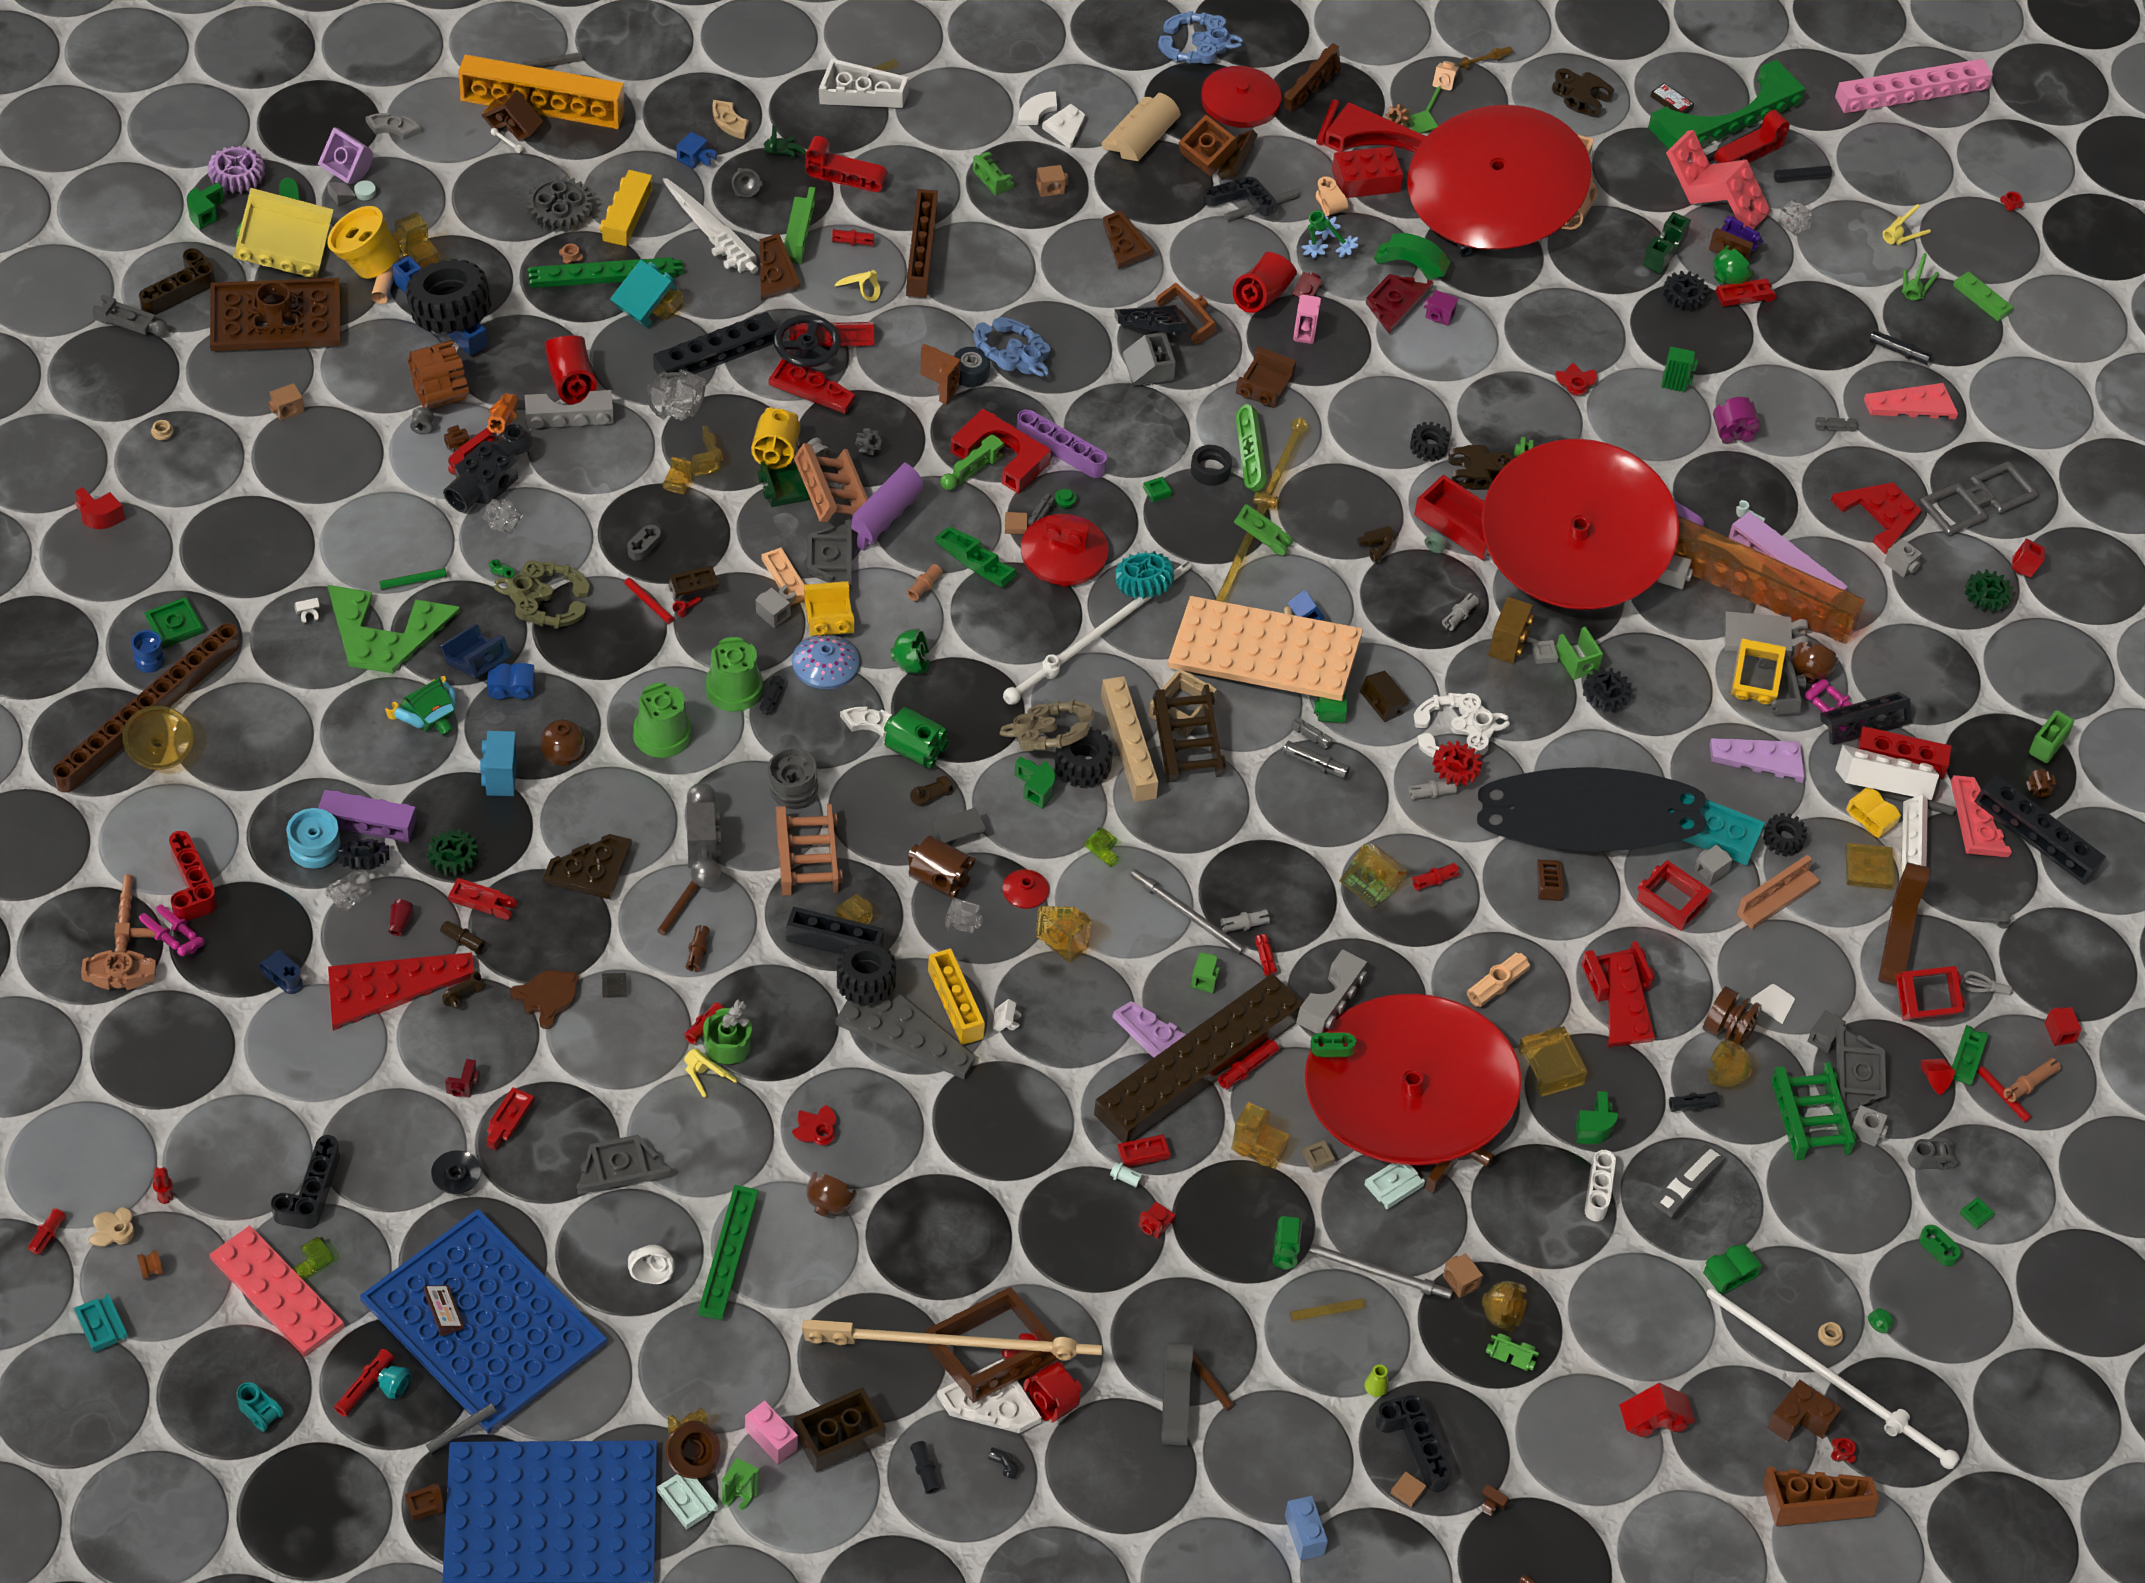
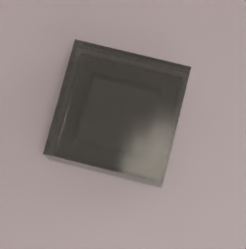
M602 973L603 998L627 997L626 973Z

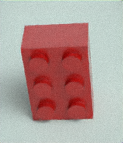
M1393 146L1334 153L1332 173L1337 186L1346 198L1400 192L1403 173Z

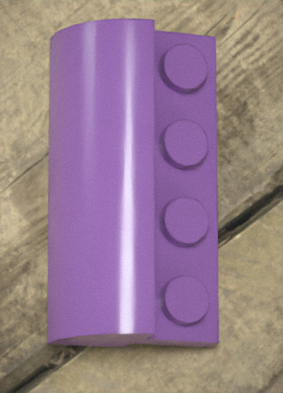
M904 462L853 514L851 529L858 533L857 547L864 551L869 545H873L877 541L878 536L882 532H886L891 522L895 518H900L904 509L908 505L911 506L917 496L924 490L922 478L909 464Z

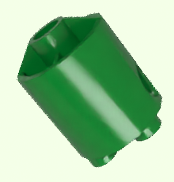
M903 707L896 716L891 715L884 726V731L887 732L884 743L886 748L929 769L935 766L940 751L944 752L949 744V739L946 738L948 729L945 726L908 707Z

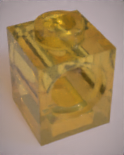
M857 893L835 908V917L869 924L872 922L873 908L867 899H863Z

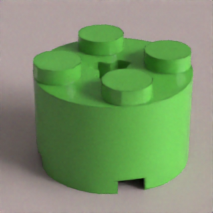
M730 1008L717 1010L716 1014L711 1017L709 1016L705 1020L703 1027L705 1052L710 1060L721 1064L744 1062L752 1047V1025L750 1020L745 1027L739 1023H736L734 1026L730 1025L728 1028L722 1026L723 1017L728 1014Z

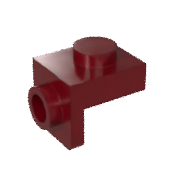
M1302 272L1292 293L1293 296L1299 299L1302 294L1316 296L1319 288L1324 286L1320 279L1321 277L1313 272L1309 274Z
M466 1059L461 1079L446 1077L447 1094L455 1097L471 1096L473 1086L478 1084L480 1078V1070L476 1068V1060Z

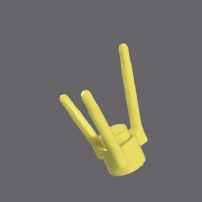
M1919 204L1915 205L1903 217L1899 216L1883 231L1882 235L1887 243L1894 244L1896 242L1897 245H1900L1905 241L1931 232L1928 229L1903 237L1904 229L1901 224L1920 207Z
M698 1048L692 1049L685 1056L684 1061L688 1065L685 1070L691 1075L704 1098L707 1094L696 1072L703 1073L709 1067L721 1077H726L734 1083L738 1081L737 1078L710 1060Z

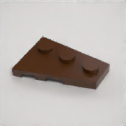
M1121 210L1103 217V225L1118 269L1153 255L1154 249Z
M777 233L759 239L761 300L801 288L800 281L780 234Z

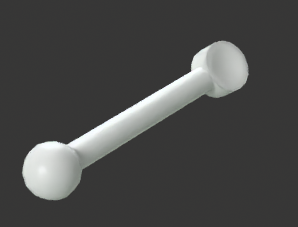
M497 128L491 129L493 136H498L515 148L517 153L523 151L521 145H516L499 133Z

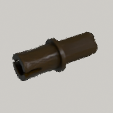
M450 921L442 923L440 928L442 934L455 940L458 946L463 945L476 954L481 953L485 946L484 940L469 933L467 928L462 929Z

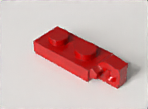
M514 1087L511 1088L489 1122L487 1133L490 1134L486 1139L488 1148L496 1151L502 1139L507 1141L513 1135L534 1103L533 1095Z

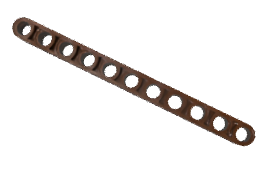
M231 623L220 625L58 762L52 771L57 790L65 793L74 790L237 651L240 645L237 627Z

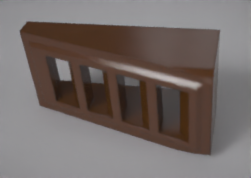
M1538 859V899L1561 901L1563 896L1561 861Z

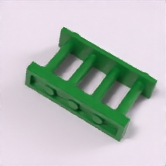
M1825 1063L1820 1075L1790 1077V1075H1787L1785 1067H1775L1771 1083L1794 1160H1804L1810 1147L1842 1144L1845 1155H1850L1853 1146L1856 1145V1134L1854 1131H1851L1837 1086V1073L1833 1071L1831 1063ZM1824 1084L1826 1095L1796 1097V1095H1793L1791 1088ZM1830 1104L1833 1115L1802 1117V1115H1799L1797 1108ZM1836 1124L1839 1135L1809 1138L1805 1136L1803 1129L1810 1126Z

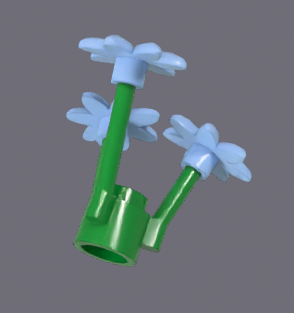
M1315 210L1309 215L1310 224L1308 229L1311 240H1309V245L1302 246V249L1306 250L1303 253L1304 256L1311 254L1312 258H1316L1317 253L1325 255L1324 250L1328 248V245H1322V242L1328 238V235L1339 239L1341 247L1336 252L1340 253V258L1345 256L1346 253L1351 255V249L1358 248V244H1356L1359 239L1358 237L1352 239L1350 235L1347 239H1344L1339 234L1337 229L1341 226L1334 224L1337 220L1336 216L1329 220L1321 210ZM1315 234H1316V235H1321V234H1323V235H1322L1323 240L1320 239V240L1316 241Z

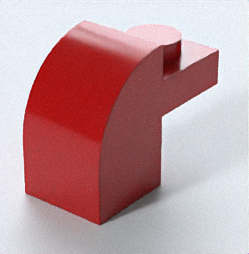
M83 487L75 491L77 499L75 504L81 512L83 524L87 527L107 529L125 520L123 505L111 492L94 500Z

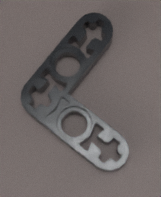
M1254 177L1240 178L1207 188L1203 192V202L1208 206H1217L1245 197L1259 214L1271 216L1276 213V200L1258 179Z

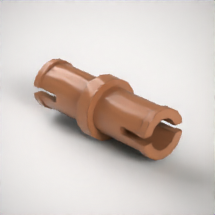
M932 564L924 574L919 575L916 583L907 590V596L912 601H917L925 591H929L937 578L943 574L941 567L937 564Z

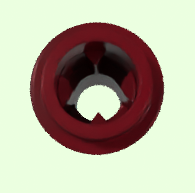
M397 899L391 905L388 930L391 935L402 936L414 913L412 903Z

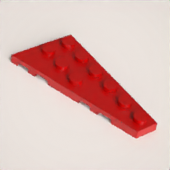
M472 952L328 966L333 1031L340 1029L341 1025L348 1022L356 1023L361 1021L362 1017L369 1014L382 1013L411 1002L412 998L422 994L426 996L432 994V990L443 986L450 987L471 978L474 972Z

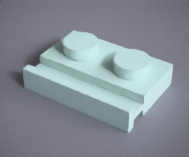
M1391 1163L1366 1179L1364 1185L1379 1202L1385 1205L1387 1210L1422 1188L1425 1180L1418 1176V1172L1411 1165Z
M677 1474L657 1487L659 1495L686 1530L706 1518L712 1511L718 1510L717 1504L698 1479L685 1478Z

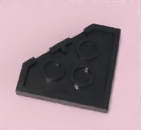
M1176 305L1114 309V318L1118 324L1124 326L1129 325L1145 328L1146 330L1166 332L1172 335H1179L1184 331H1188V323Z

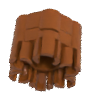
M452 340L409 352L407 361L412 383L422 407L428 409L444 406V404L447 405L465 400L466 395L469 394L468 387H465L467 385L466 379L462 376L464 375L463 363L459 355H457Z

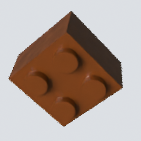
M1207 115L1178 142L1181 154L1210 177L1238 149L1236 138Z

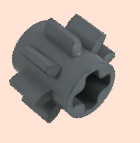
M864 428L863 433H857L855 444L859 448V453L874 455V450H881L880 446L883 439L878 435V430Z

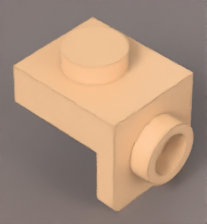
M1448 61L1439 63L1436 67L1432 85L1434 87L1440 86L1441 89L1452 90L1459 67H1455L1454 63Z

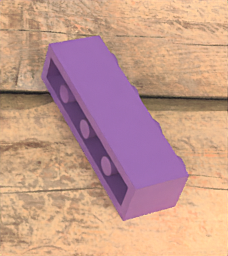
M324 790L318 809H324L331 813L337 820L338 828L341 830L404 842L410 841L417 821L414 806L388 802L383 799L366 798L362 795L345 794L340 791Z

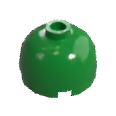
M1729 246L1724 247L1715 256L1713 261L1715 280L1721 285L1741 284L1749 281L1754 274L1753 270L1749 272L1747 268L1750 265L1749 262L1736 249L1733 248L1730 251L1728 250Z
M919 628L904 631L895 640L894 648H891L892 660L896 661L902 671L910 674L926 673L928 671L930 660L925 661V653H929V647L924 632L920 631Z

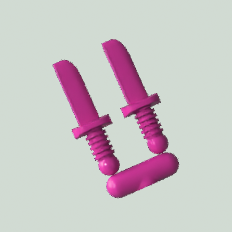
M1826 679L1815 683L1805 693V698L1813 700V704L1822 713L1836 709L1835 707H1828L1825 702L1823 703L1820 698L1816 697L1826 688L1827 693L1831 694L1839 702L1837 703L1839 708L1852 705L1849 701L1850 696L1844 697L1833 686H1829V682ZM1843 725V726H1839V728H1840L1843 732H1844V731L1846 730V728H1847V727L1844 726V725Z
M162 904L156 907L157 912L172 924L171 929L174 932L179 931L191 941L180 946V943L169 934L170 930L168 928H162L145 913L139 916L140 921L155 933L154 938L157 941L162 940L168 946H171L172 949H177V953L180 956L195 953L205 943L202 937H197V934L186 925L187 921L185 919L180 920Z

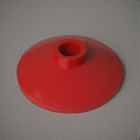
M1022 869L1014 871L1006 877L1003 883V894L1006 900L1013 906L1031 909L1045 902L1049 894V885L1045 877L1040 873Z

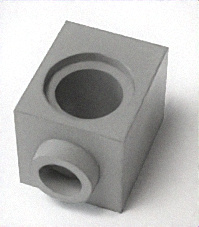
M1860 1105L1851 1131L1855 1132L1857 1140L1876 1146L1879 1138L1884 1139L1889 1127L1884 1125L1887 1115Z

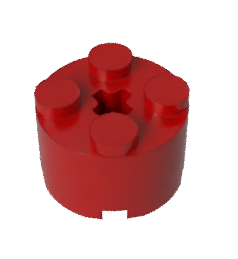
M1059 1361L1049 1364L1026 1379L1023 1386L1024 1392H1029L1030 1401L1044 1421L1050 1419L1052 1420L1051 1423H1054L1078 1407L1080 1403L1079 1393L1082 1392V1386L1076 1379H1072L1064 1365Z

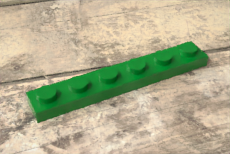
M734 1185L698 1309V1316L723 1321L757 1202L758 1189Z

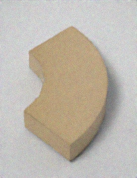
M713 100V117L717 125L729 135L745 139L749 120L741 118L735 113L733 103Z

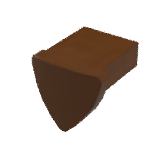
M433 1483L428 1487L404 1494L413 1521L436 1513H444L442 1494L438 1483Z

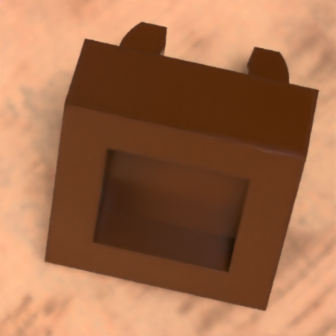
M1488 1484L1482 1491V1496L1486 1499L1482 1506L1484 1513L1492 1516L1497 1506L1505 1511L1510 1503L1509 1497Z

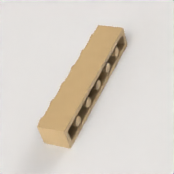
M1125 677L1103 679L1101 699L1134 802L1156 799L1158 779Z

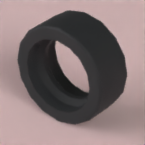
M1204 445L1194 451L1191 459V474L1194 479L1199 483L1211 486L1222 484L1228 480L1231 474L1232 457L1227 450L1217 445ZM1207 459L1215 460L1224 467L1220 470L1210 471L1202 468L1199 463Z

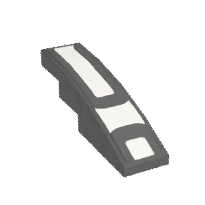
M1705 1144L1674 1175L1651 1204L1669 1217H1672L1694 1197L1696 1191L1709 1180L1711 1174L1723 1164L1726 1157Z

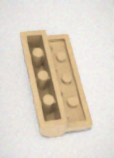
M1158 93L1154 98L1144 97L1102 142L1103 149L1120 152L1122 159L1139 161L1180 117L1181 113L1178 106L1170 97L1163 93Z

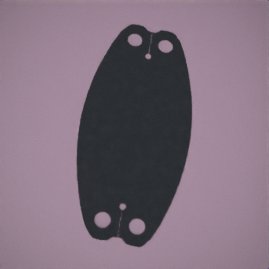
M1598 767L1549 769L1502 778L1482 786L1478 791V800L1483 803L1482 810L1477 815V824L1480 827L1499 836L1550 848L1576 851H1619L1645 848L1692 837L1702 832L1706 824L1705 818L1700 814V808L1705 805L1706 800L1705 794L1702 791L1679 781L1636 771ZM1493 789H1500L1504 795L1500 800H1493L1489 797V792ZM1684 793H1690L1694 796V801L1691 804H1683L1680 801V796ZM1513 805L1514 809H1509L1508 807ZM1674 809V812L1669 813L1668 810ZM1492 814H1499L1503 820L1498 825H1492L1489 823L1488 817ZM1683 818H1690L1694 821V826L1691 829H1683L1679 823Z

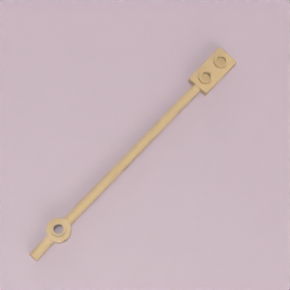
M803 1319L802 1324L805 1341L816 1344L831 1342L837 1345L855 1344V1339L1044 1351L1052 1352L1058 1359L1065 1361L1070 1360L1077 1354L1103 1355V1345L1078 1344L1075 1340L1067 1337H1058L1053 1342L855 1329L853 1323Z

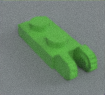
M1245 504L1234 520L1235 524L1270 547L1279 556H1284L1287 552L1286 546H1291L1293 543L1292 537L1282 531V528L1249 505Z

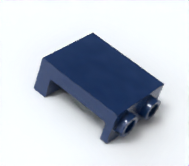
M477 624L471 625L440 645L446 663L473 678H477L511 656L505 637L498 635L491 640L482 635Z

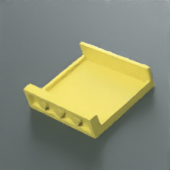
M250 188L233 258L315 279L318 277L334 209Z

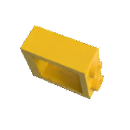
M1742 639L1739 644L1730 695H1734L1740 700L1754 699L1758 703L1766 705L1775 701L1778 696L1786 647ZM1745 655L1777 661L1772 690L1740 684Z

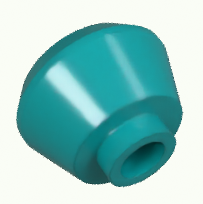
M390 1366L388 1369L384 1368L379 1374V1388L388 1399H398L406 1390L411 1379L408 1368Z

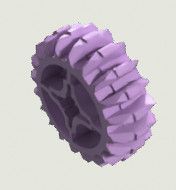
M231 145V148L228 149L223 147L222 151H216V155L211 156V161L208 164V175L212 184L218 182L223 187L224 193L231 191L232 194L235 192L242 194L244 190L250 192V188H257V184L262 183V178L265 175V165L261 155L257 154L255 149L250 150L248 146L242 148L241 145L238 147Z

